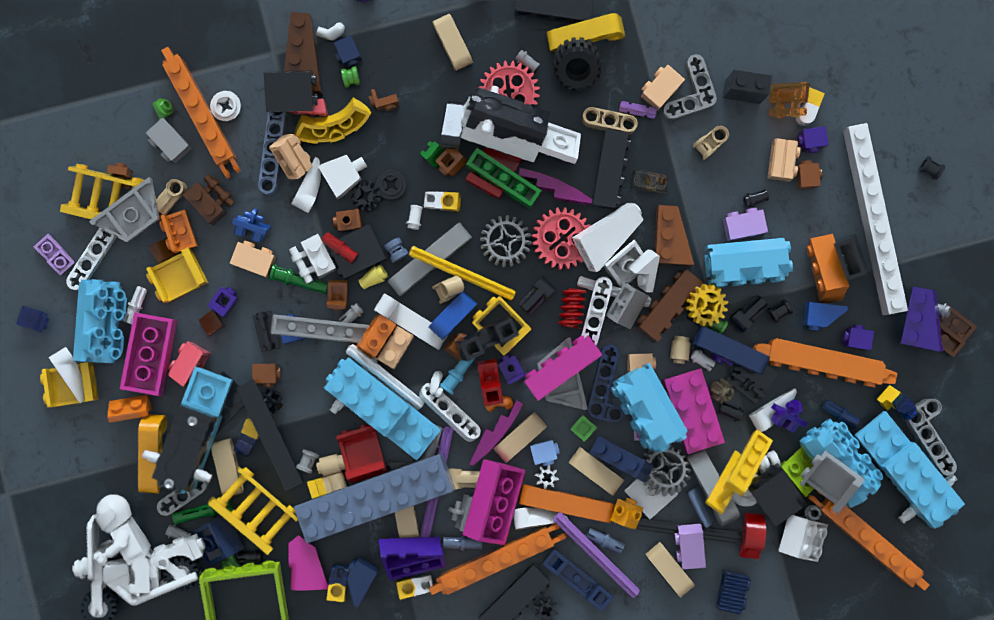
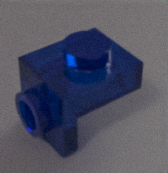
M22 305L16 324L42 332V329H46L49 318H47V313Z

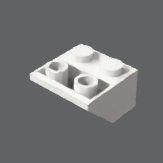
M796 515L787 518L779 552L818 562L822 554L824 539L827 536L828 525Z

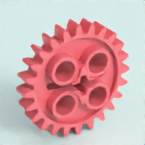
M504 61V66L502 67L497 63V69L495 70L493 67H490L492 73L485 72L484 74L487 79L480 80L484 84L480 88L491 91V87L496 79L503 80L504 85L499 89L498 93L508 97L507 94H504L507 91L505 76L508 75L510 88L514 90V93H511L512 99L522 95L525 98V105H537L538 103L534 98L540 97L539 94L535 93L540 87L534 86L538 80L531 79L534 75L533 72L527 74L529 67L521 69L522 63H519L517 67L514 61L511 62L510 66ZM519 76L523 79L520 86L512 84L514 77Z
M566 207L562 209V212H560L559 208H556L555 214L549 210L548 216L545 214L541 216L543 221H536L539 227H533L537 234L531 235L532 238L536 239L531 245L538 247L534 250V253L540 252L541 254L538 259L544 257V264L551 262V268H554L557 264L558 270L562 269L563 265L566 269H569L570 263L573 267H576V260L579 263L583 262L571 238L591 225H584L586 218L580 220L581 213L573 215L574 209L567 213ZM563 220L567 223L566 230H562L559 227L560 221ZM572 227L575 228V231L568 235L564 241L552 250L549 249L552 244L560 239V236L566 234ZM545 233L552 234V242L546 241ZM558 247H562L565 250L564 257H560L557 254Z

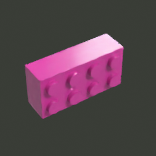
M134 312L120 389L164 396L178 320Z
M583 335L572 342L574 346L569 349L567 346L556 353L557 358L554 360L549 358L541 364L542 368L536 372L533 369L525 375L526 380L523 382L537 401L602 356L589 336L585 338Z
M695 369L663 379L664 389L688 431L686 433L687 438L681 441L684 453L690 454L725 443L702 369Z
M483 459L463 532L464 536L480 542L506 544L525 474L524 469Z

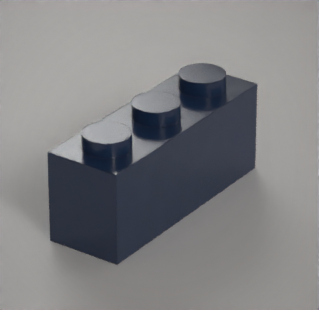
M600 436L597 437L590 451L592 455L644 483L654 465Z

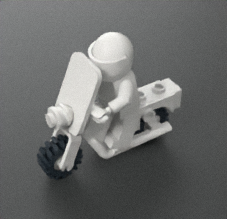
M112 494L100 500L97 506V514L91 517L87 525L88 557L82 558L81 561L76 560L72 567L76 577L79 576L83 579L88 575V579L92 580L91 590L85 595L80 605V615H84L83 620H112L118 610L117 596H113L111 590L107 592L106 585L133 606L178 589V592L182 590L185 592L189 588L192 589L201 572L198 561L195 562L194 560L202 557L204 549H206L203 539L199 538L197 533L186 538L183 536L176 538L171 544L167 546L165 544L159 545L152 551L146 536L133 517H130L132 515L130 506L125 498ZM98 525L102 531H105L107 534L110 533L113 538L112 541L108 540L102 543L100 547ZM119 552L123 556L122 559L107 562L108 557L112 558ZM161 569H164V578L161 580Z

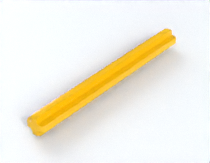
M412 246L409 255L415 259L454 276H459L465 281L506 299L512 300L515 296V291L417 247Z

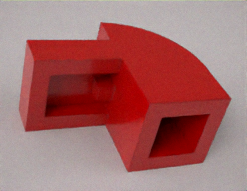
M496 359L478 361L484 406L503 403Z
M745 513L741 527L743 538L739 555L743 558L759 559L761 550H764L766 539L765 516L762 514Z

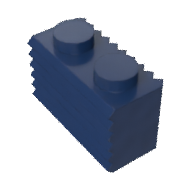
M723 569L716 603L718 610L742 614V610H745L747 606L745 594L746 591L750 590L751 580H749L747 574Z

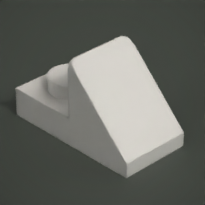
M652 250L645 251L628 266L632 272L639 274L637 286L645 292H653L660 258Z

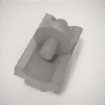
M463 494L461 502L456 501L455 507H449L448 511L453 513L451 520L456 521L454 527L463 532L473 499L472 496Z

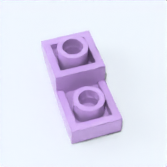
M49 233L33 246L59 275H62L75 263Z

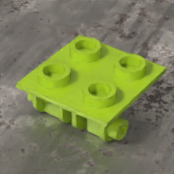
M800 447L787 461L781 463V468L798 489V492L807 497L814 488L808 483L801 486L800 483L804 479L801 475L807 467L811 469L814 465L811 464L812 460L804 449Z

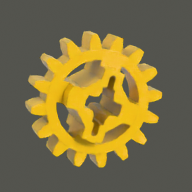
M702 284L701 288L695 287L696 293L690 292L689 294L692 298L686 300L690 303V306L686 307V310L691 311L688 316L694 318L693 322L699 323L701 326H712L713 322L718 324V318L725 317L722 314L723 311H728L724 307L725 304H728V301L723 300L726 294L720 293L721 288H715V285L711 284L709 286ZM700 315H707L708 317L703 318Z

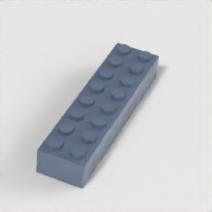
M441 453L296 505L294 509L307 544L453 492L456 489L444 455Z

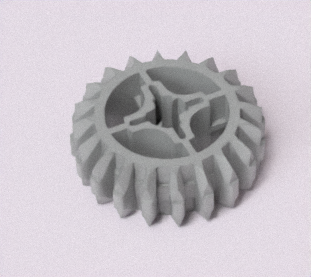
M506 215L505 221H502V217L498 216V223L491 219L493 226L491 227L489 224H486L485 227L489 231L482 230L481 232L486 236V238H480L481 242H486V244L480 246L481 249L487 248L483 255L491 254L488 261L491 262L495 258L496 266H498L499 261H503L502 267H505L506 261H509V265L512 267V260L514 259L519 264V256L523 259L526 258V255L522 252L530 251L525 245H531L532 242L526 240V238L531 237V234H524L528 230L527 226L522 229L520 228L523 221L515 224L516 217H513L512 222H510L509 215ZM505 226L514 228L520 235H509ZM499 228L500 238L490 242L491 234ZM503 232L505 234V237H508L511 240L508 243V250L507 247L504 246V244L502 245L500 243L501 241H503ZM522 240L519 251L512 255L511 245ZM492 248H503L507 257L496 254Z
M671 445L669 449L663 452H655L648 449V453L643 454V460L650 464L653 458L657 457L658 460L656 462L657 468L651 471L646 482L643 483L644 486L650 485L649 491L656 489L655 495L662 491L664 497L668 493L673 496L675 491L679 493L682 491L681 487H686L685 481L690 480L687 474L691 472V469L686 468L690 462H684L686 455H679L681 449L675 452L674 445ZM666 457L672 459L675 463H670ZM663 467L664 469L667 468V470L670 469L666 474L659 471ZM678 470V479L673 483L672 472ZM654 477H659L665 484L658 482Z

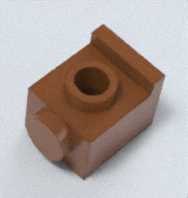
M446 149L436 162L440 165L438 169L445 176L449 174L453 177L468 162V159L459 150Z
M360 210L336 212V217H333L334 228H338L339 232L356 231L362 228ZM345 217L350 218V222L347 224L343 222Z

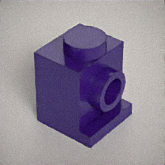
M220 287L208 304V307L227 318L239 300L236 297L237 292L230 287L226 289ZM224 298L229 299V302L226 305L223 303Z
M508 354L499 359L501 363L498 366L509 385L525 376L515 355L511 357ZM508 365L514 366L513 372L507 370Z

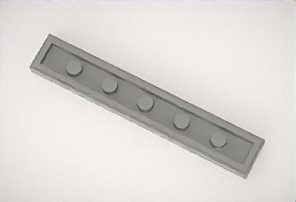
M273 314L270 334L358 343L369 325Z

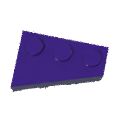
M913 287L901 344L939 352L944 351L937 291Z
M439 537L378 539L381 559L389 581L446 567L443 547Z

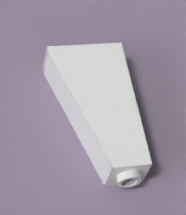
M626 203L572 237L589 271L598 272L643 221L642 212L635 203Z

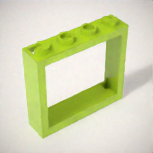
M265 561L257 565L248 563L242 567L227 566L219 570L215 568L204 570L200 575L199 583L206 620H216L210 581L274 573L281 620H289L280 562Z

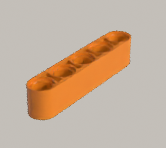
M522 484L518 502L526 506L611 523L610 519L615 505L607 501Z

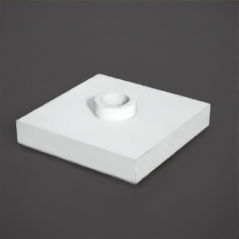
M654 477L658 482L665 484L659 477ZM638 479L634 480L624 489L631 499L637 501L636 505L643 507L642 512L649 519L655 516L678 495L676 491L673 496L668 493L664 497L662 491L655 495L656 489L649 491L650 485L644 486V482Z

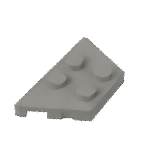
M148 177L89 222L125 242H130L159 220L152 178Z
M571 338L564 340L537 363L538 370L542 368L541 364L547 359L551 358L554 360L557 358L556 353L564 347L571 348ZM579 372L545 395V399L548 402L587 410Z

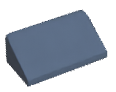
M695 486L687 490L686 494L702 525L707 528L715 521V516L710 506L705 503L707 500L700 486Z

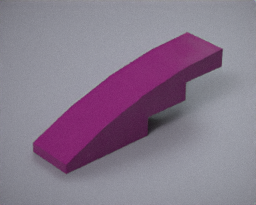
M522 168L519 170V176L523 179L537 181L536 187L540 190L554 192L553 200L588 206L592 204L591 198L556 178Z
M516 400L508 417L501 414L493 431L485 429L470 461V465L476 464L501 440L514 422L523 403Z

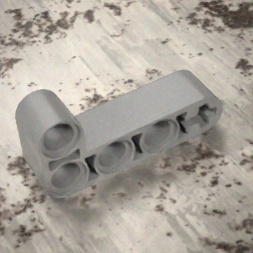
M923 399L903 413V421L923 453L940 474L946 476L953 475L957 470L956 462L929 421L941 412L942 405L936 399ZM929 402L933 404V410L931 412L927 410V405ZM915 412L917 414V420L915 422H912L911 414ZM923 429H926L927 437L923 439L921 432ZM934 445L938 448V452L935 455L932 454V447Z
M703 449L687 456L686 459L690 462L689 466L708 498L720 476ZM732 498L722 515L714 510V515L721 527L739 519L740 516Z

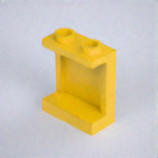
M188 247L181 250L182 253L154 267L146 268L148 271L146 276L149 282L155 285L157 289L155 294L158 300L163 301V303L168 304L208 284L192 249Z
M93 362L77 364L82 375L84 387V401L82 403L99 400ZM56 368L42 369L40 380L41 384L44 385L43 401L47 404V408L79 403Z

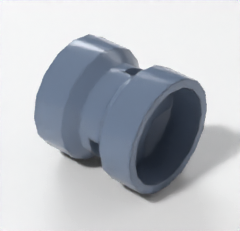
M399 237L383 246L384 250L390 254L392 263H396L409 255L408 251L402 247V241Z

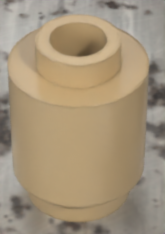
M674 336L670 351V359H673V363L685 364V361H689L691 347L689 337Z
M342 454L319 458V462L316 463L318 473L323 474V477L341 473L342 470L346 469Z

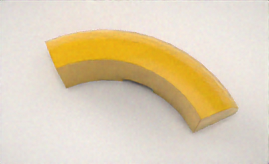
M352 98L344 109L331 116L310 117L301 114L294 135L300 141L318 144V142L330 141L331 143L339 141L352 132L357 131L367 121L371 111L365 104Z

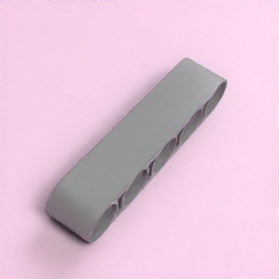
M458 223L424 251L446 260L466 244L472 236L461 223ZM413 259L389 279L388 283L399 296H402L436 267L418 259Z

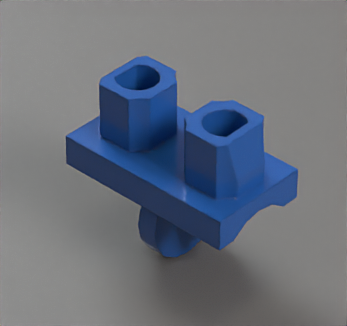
M255 208L252 213L245 211L244 216L238 215L232 222L235 225V235L244 237L248 229L253 231L251 239L256 242L263 241L266 233L270 231L271 225L262 223L264 217L259 216V210Z

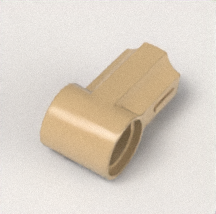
M172 179L167 183L164 191L156 199L158 212L167 215L178 200L184 197L183 194L188 191V187L184 182ZM176 184H180L181 189L175 194L173 187Z
M449 469L455 489H462V487L476 488L480 471Z

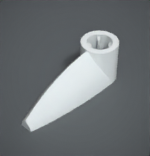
M315 157L312 163L313 167L308 170L291 203L309 213L317 197L320 186L321 171L318 167L320 160Z
M65 347L50 356L49 359L79 403H82L84 401L82 375L76 361H73L72 355Z
M791 389L752 412L749 417L755 428L763 432L772 427L773 422L770 419L776 412L771 408L772 405L776 403L787 408L786 403L794 400L797 393L796 389Z
M529 507L515 509L513 514L515 530L555 524L553 519L558 512Z

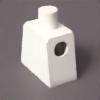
M344 155L323 163L318 167L339 200L353 189L358 182L362 181L357 172L366 168L367 165L362 157L351 162L349 157Z

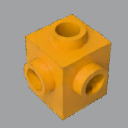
M627 497L626 500L617 499L610 521L624 527L636 529L643 507L636 505V500Z

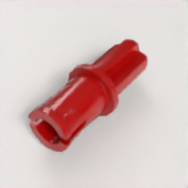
M329 232L322 237L321 241L333 249L335 254H339L348 260L349 263H352L358 256V253L346 246L344 241L341 242Z

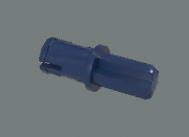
M831 400L825 401L822 406L825 411L836 417L837 421L844 422L852 429L856 428L855 424L858 425L860 419L846 411L845 407L841 408Z

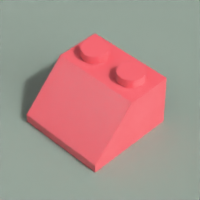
M189 341L181 345L178 351L180 355L177 360L171 362L168 368L170 370L168 376L183 387L188 386L195 366L203 368L211 354Z

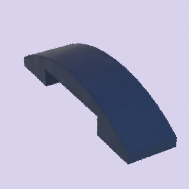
M553 549L542 562V565L560 577L601 612L614 598L606 589L556 549Z

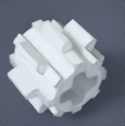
M550 465L546 469L540 466L541 472L535 473V476L540 478L537 484L543 483L544 489L549 484L554 487L553 481L559 480L558 477L554 476L557 470L551 471ZM544 472L552 474L550 481L542 480Z

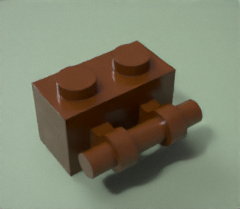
M208 174L204 177V181L208 184L205 188L196 182L183 196L209 224L214 226L227 214L222 205L226 203L228 207H231L235 202L231 199L230 193L228 191L225 192L220 187L218 180L213 179ZM214 190L219 199L215 200L210 193Z

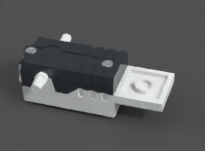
M492 86L491 91L479 87L474 93L469 95L460 121L463 126L461 138L534 162L538 152L573 164L576 163L581 134L549 123L550 111H543L541 108H534L530 104L525 105L521 101L503 96L498 93L499 88L497 86Z

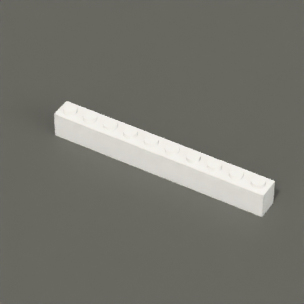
M868 124L849 126L843 130L882 315L908 311Z

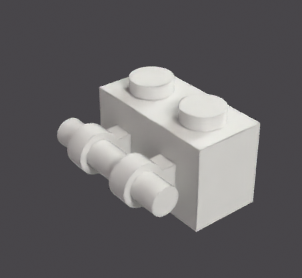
M318 234L301 242L304 251L298 252L296 246L289 249L292 255L291 259L293 263H296L300 270L299 275L301 278H304L306 284L313 281L310 274L314 272L318 279H321L336 271V267ZM305 257L308 258L312 265L309 268L306 267L303 261Z

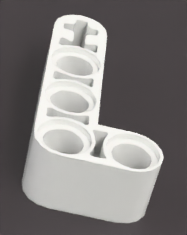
M385 293L374 309L438 350L447 338L446 336L441 340L428 328L431 322Z

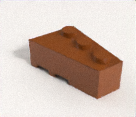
M658 205L656 207L654 252L660 256L658 265L691 267L694 265L678 206Z

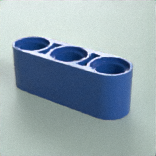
M463 291L428 328L443 340L476 307L477 303Z

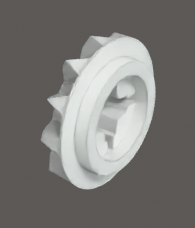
M221 91L214 95L211 100V112L218 120L228 122L235 119L240 113L241 103L233 92ZM229 101V106L232 110L226 109L223 112L224 108L219 103L226 104Z

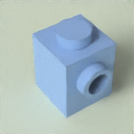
M552 439L530 445L535 465L543 463V466L554 464V460L558 459L557 454H560L558 444L553 443Z

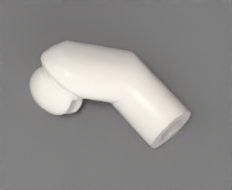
M336 23L330 29L318 27L316 36L334 41L343 35L345 27L342 23Z

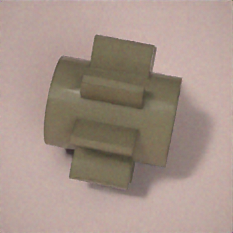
M723 378L720 381H714L710 387L711 398L721 404L723 401H729L734 395V390L731 388L733 384Z

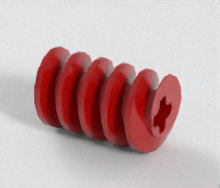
M571 288L562 291V294L567 297L561 299L566 305L560 306V309L565 311V313L559 314V317L564 319L558 322L559 325L567 328L581 329L577 324H581L583 321L578 319V317L584 316V313L580 312L579 309L585 308V306L580 304V301L586 300L581 294L587 293V291Z

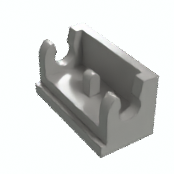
M624 282L606 316L617 324L631 329L649 295Z

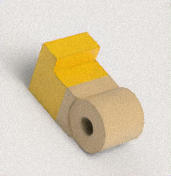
M343 472L307 482L312 499L347 487Z

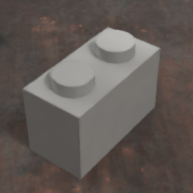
M161 118L146 132L150 137L148 141L154 148L159 147L163 151L160 154L167 162L171 160L176 164L193 149L164 118Z

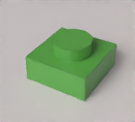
M581 415L570 430L585 442L597 427L584 415Z

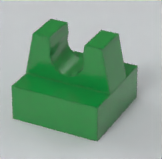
M429 141L427 144L429 149L426 152L422 150L420 154L430 165L436 168L439 165L436 160L445 150L440 148V145L435 141Z

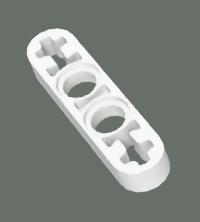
M98 229L67 277L66 281L70 289L79 290V285L73 286L74 281H72L73 278L80 276L77 273L78 270L86 274L85 277L80 276L79 282L81 280H90L117 236L112 234L111 237L107 236L104 239L106 236L104 230ZM98 239H104L107 244L105 245L103 242L98 241ZM96 244L102 246V252L98 255L93 253V246ZM86 260L92 263V267L88 271L82 268V264Z
M605 276L599 277L595 282L582 331L584 338L589 336V332H585L586 329L598 331L597 334H592V340L595 341V345H597L612 290V282ZM603 280H606L607 285H609V288H605L603 293L607 294L606 298L602 295H595L596 291L600 293L601 287L598 284L602 283ZM602 299L604 307L596 309L593 306L594 300ZM592 317H596L600 321L599 325L595 328L590 327L588 324L589 319Z
M431 383L425 384L419 392L420 398L464 440L468 442L476 440L481 432L480 427L444 393L434 403L435 395L430 394L427 396L425 394L430 390ZM441 401L445 402L448 407L447 410H441L438 403ZM455 414L459 415L462 420L461 423H455L452 416ZM473 429L474 432H473V434L470 436V435L468 434V432H469V430Z

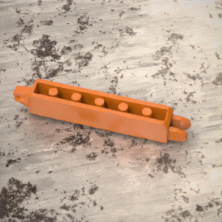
M169 47L162 49L161 51L166 58L162 65L216 165L220 167L226 179L230 178V173L225 165L230 162L237 173L241 172L231 146L186 63L178 54L174 55Z
M772 339L768 344L757 343L753 346V349L770 357L769 362L771 366L781 367L782 364L788 365V369L800 371V368L808 370V374L819 376V372L825 373L827 378L837 380L838 377H843L845 382L856 384L857 381L864 382V386L875 388V385H882V383H896L897 373L886 369L883 361L782 339Z
M809 496L808 499L820 509L824 516L901 581L911 587L917 585L924 591L929 587V584L921 578L924 575V571L846 505L837 514L832 510L835 504L825 497L822 503H820L816 497Z
M556 523L549 527H541L440 574V577L436 578L437 583L431 587L429 586V590L432 595L440 591L443 595H449L553 547L555 543L565 539L567 535L566 533H561L551 539L549 532L560 527Z

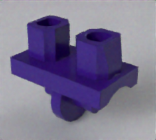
M794 399L787 402V408L776 403L772 405L771 408L776 412L770 420L780 427L783 425L792 433L796 431L799 425L803 427L807 425L808 422L800 419L798 415L803 412L800 401Z

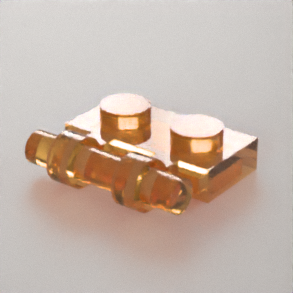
M807 82L771 84L769 102L776 104L775 109L769 110V116H775L776 118H784V116L799 118L806 115L807 109L800 108V103L808 102L810 84ZM791 103V108H784V104Z

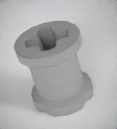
M303 449V456L300 463L296 465V468L312 474V467L319 455Z

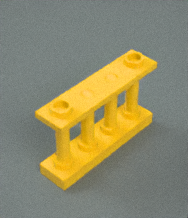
M83 164L69 166L68 170L76 172L71 201L67 204H61L60 212L93 219L101 213L97 206L103 179L114 181L109 206L118 200L121 184L130 185L133 189L143 182L144 179L132 177V180L109 175L89 170L88 166ZM84 174L95 177L90 205L87 208L81 207L79 203Z
M758 429L754 431L742 454L736 450L733 452L705 503L722 515L734 492L740 496L746 492L773 441Z
M238 467L237 471L241 473L239 478L221 498L218 497L216 499L212 496L208 504L268 555L273 549L270 546L272 538L291 517L296 522L298 521L295 509L290 505L288 507L284 506L252 478L254 474L248 468L242 469ZM248 479L256 488L236 510L233 509L231 512L226 508L227 502ZM263 492L271 500L250 523L245 524L240 520L242 518L241 515ZM278 505L285 513L266 535L260 537L255 533L256 527Z

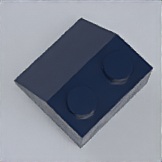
M223 516L190 532L191 535L197 533L198 537L202 538L205 543L206 549H204L202 558L207 567L244 549L241 538L237 535L233 525Z
M361 556L358 560L353 559L346 571L349 573L347 581L352 600L357 608L380 569L379 566Z

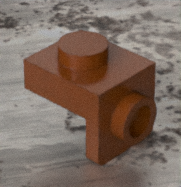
M375 89L371 90L372 95L369 96L372 107L376 106L377 111L384 109L385 111H391L399 105L396 94L378 99Z
M115 163V166L108 165L107 173L130 180H132L133 171L126 168V164ZM121 184V189L129 190L131 188L130 185Z
M329 279L326 308H331L335 311L346 309L348 302V280Z

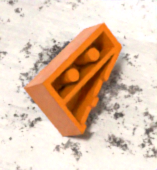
M833 234L810 238L808 246H806L807 255L811 260L819 302L822 304L843 300L849 288V283L834 245L835 239Z

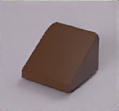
M168 238L148 246L159 264L177 255L168 249L165 241Z
M211 310L199 319L208 336L225 327L221 318L214 310Z

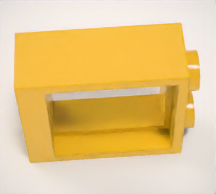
M500 296L497 299L492 297L486 303L488 307L483 312L479 310L472 317L474 319L472 324L478 330L483 328L479 323L500 304L522 327L518 331L519 336L509 340L503 347L499 344L493 345L505 356L531 328Z

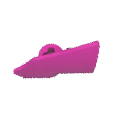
M298 535L289 543L291 590L328 589L316 547L310 543L306 544L305 539Z

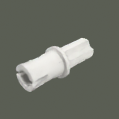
M140 286L136 288L131 302H128L129 306L123 319L124 322L132 324L134 312L139 313L140 309H143L141 305L147 293L145 288Z

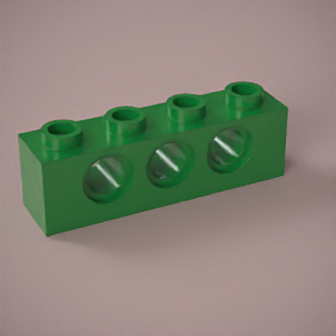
M476 148L466 163L467 169L501 189L505 194L528 209H531L541 194L542 190L478 148Z

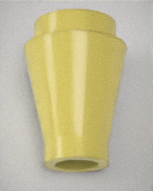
M381 264L374 265L358 281L365 290L368 287L384 282L388 274Z

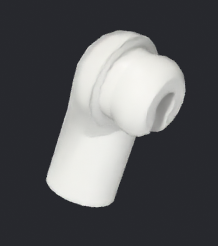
M441 371L434 372L429 390L430 394L435 395L437 398L443 393V389L439 387L443 377Z

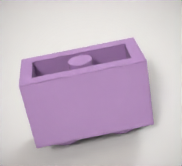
M757 208L747 209L744 214H739L738 211L728 213L727 217L722 219L727 242L768 232L764 211H757Z
M701 524L678 526V533H675L676 545L680 546V550L676 551L677 562H681L682 569L705 568L706 562Z

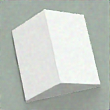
M633 240L608 261L603 268L621 288L624 282L629 284L639 275L632 272L628 266L640 257L643 252L637 242Z

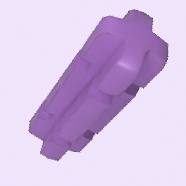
M621 101L619 107L620 112H629V114L642 117L646 115L647 118L651 119L655 118L657 112L655 107L649 106V108H646L645 105L629 104L626 101Z

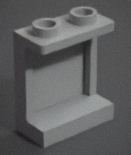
M825 450L821 456L817 454L812 460L811 464L814 466L811 469L807 467L801 477L804 479L800 485L803 486L805 483H808L835 504L832 510L838 514L865 479Z

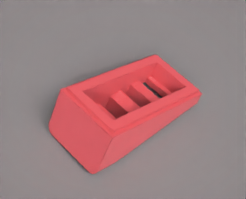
M318 99V106H315L313 111L288 112L299 115L328 116L324 99Z

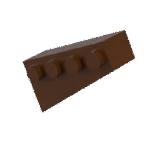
M291 12L284 71L313 70V74H316L317 78L314 94L323 96L313 19L310 13Z
M685 269L683 272L681 270L677 272L673 277L675 282L671 286L667 285L662 290L661 294L663 296L660 300L657 301L655 299L648 307L650 312L646 316L643 314L636 322L638 324L636 329L652 343H656L661 339V333L668 330L673 323L672 320L676 319L684 310V306L688 304L686 300L692 298L689 293H696L695 287L701 288L702 284H705L688 269Z

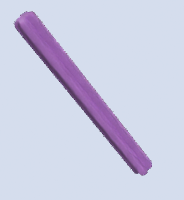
M444 426L438 451V454L443 453L446 463L454 431L450 426ZM439 497L427 500L420 538L430 537Z
M561 512L555 515L553 521L631 598L639 594V588Z

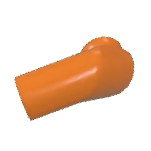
M502 395L503 403L485 406V408L490 413L498 406L509 410L513 407L514 402L511 397Z

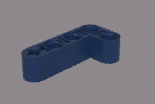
M702 326L698 327L691 342V346L705 352L708 351L760 375H763L770 360L768 355Z
M606 345L601 349L602 356L598 360L587 404V413L593 418L618 423L623 419L624 412L621 407L607 402L619 358V350L614 345ZM610 348L615 353L609 359V362H613L612 365L602 363V360L607 361L608 355L605 354V351H608ZM604 366L610 369V374L606 378L600 374V370ZM599 385L605 387V394L603 396H598L595 392L596 387ZM593 404H599L601 407V411L597 415L591 412ZM614 408L619 411L617 419H611L609 415L610 411Z

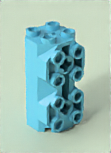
M784 238L705 246V251L708 250V255H704L706 277H711L708 284L715 285V288L728 286L727 283H731V286H742L747 284V281H750L751 285L762 284L766 280H769L770 283L781 282L785 280L789 272L793 271V264L789 260L788 254L791 252V245Z
M91 279L81 280V283H79L73 361L116 363V359L121 356L124 336L119 329V321L126 314L127 298L120 286V282H103V280Z
M650 363L642 365L640 369H634L613 382L614 386L611 387V391L616 398L619 397L622 403L620 407L624 414L632 416L633 420L630 422V425L635 432L639 433L641 437L639 441L644 449L648 448L650 451L663 452L670 448V443H678L687 438L686 433L688 431Z
M827 419L818 429L813 427L806 432L807 435L800 440V445L811 460L817 454L821 456L826 450L865 479L847 502V507L852 508L868 499L867 495L869 493L873 495L881 486L880 480L883 479V475L871 462L868 454L864 453L861 455L858 453L859 442L852 436L844 422L837 423Z

